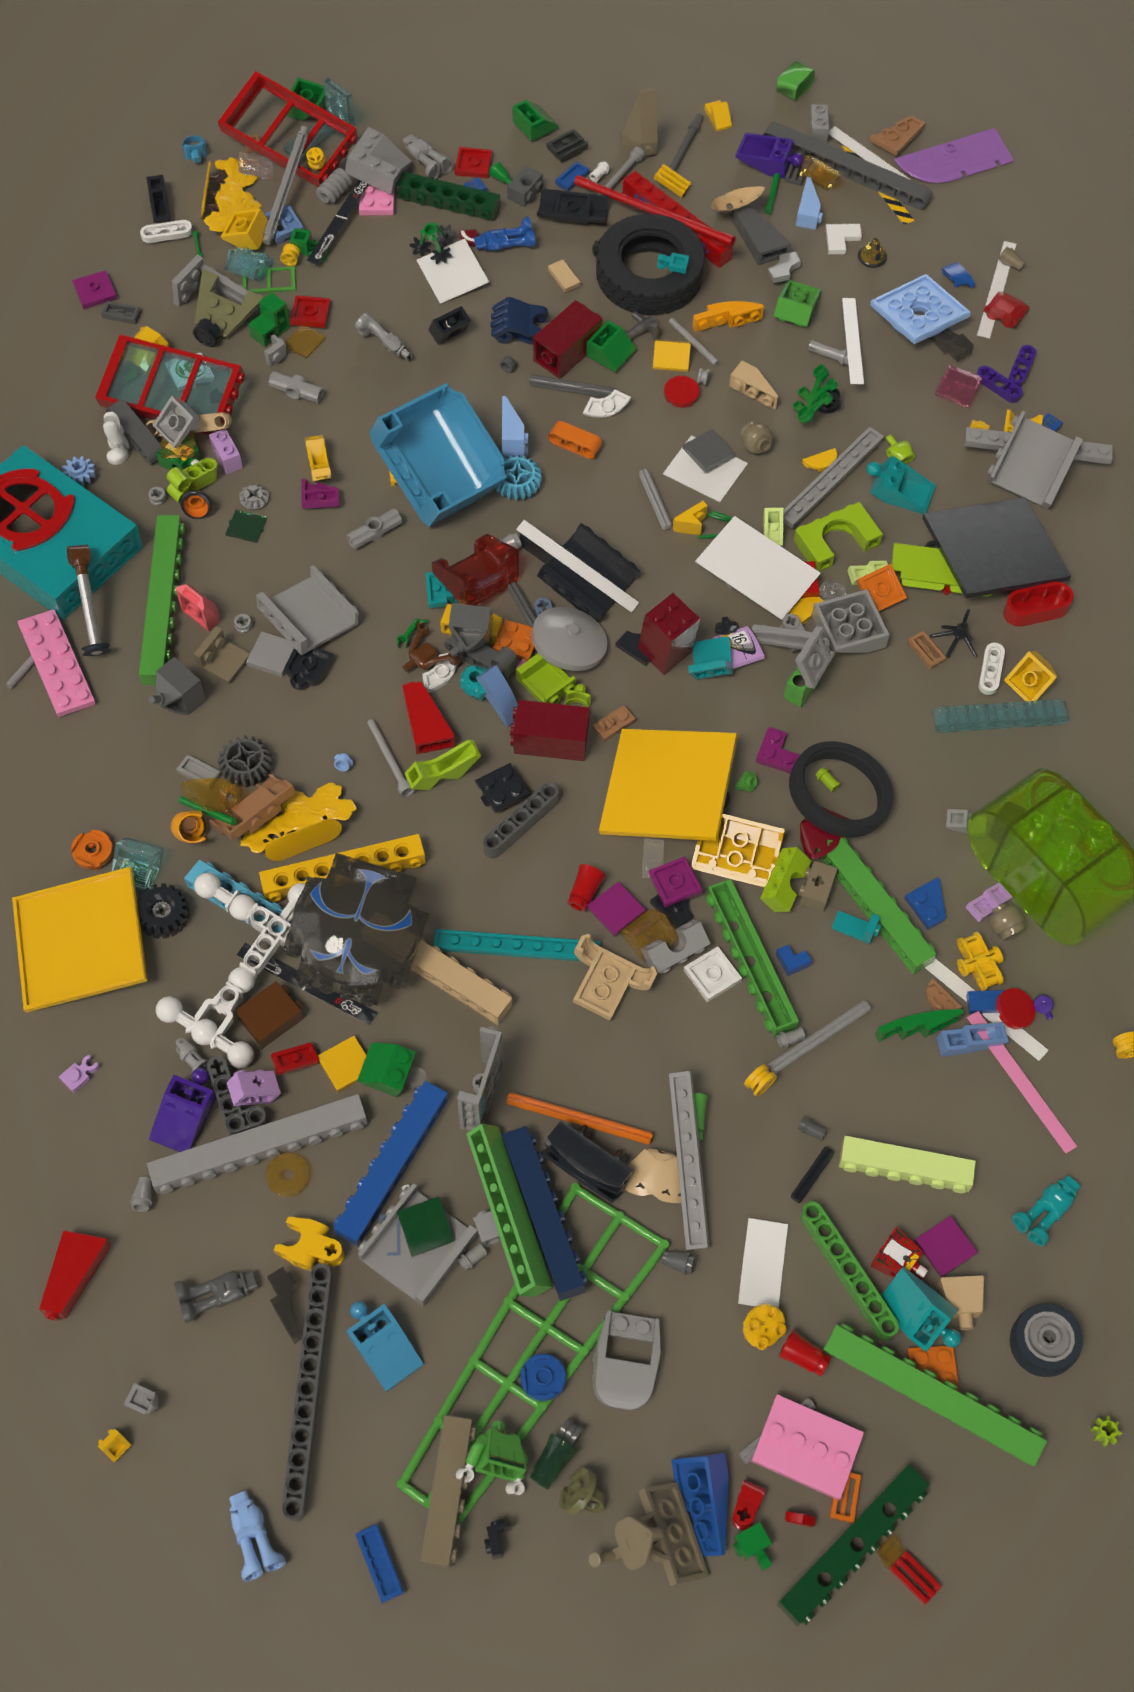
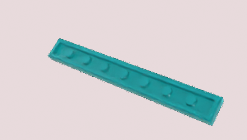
M435 929L433 946L438 947L444 952L582 962L574 953L579 939ZM593 941L596 945L600 946L601 941Z

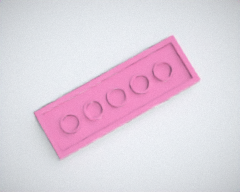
M55 609L17 621L57 717L95 705V700Z

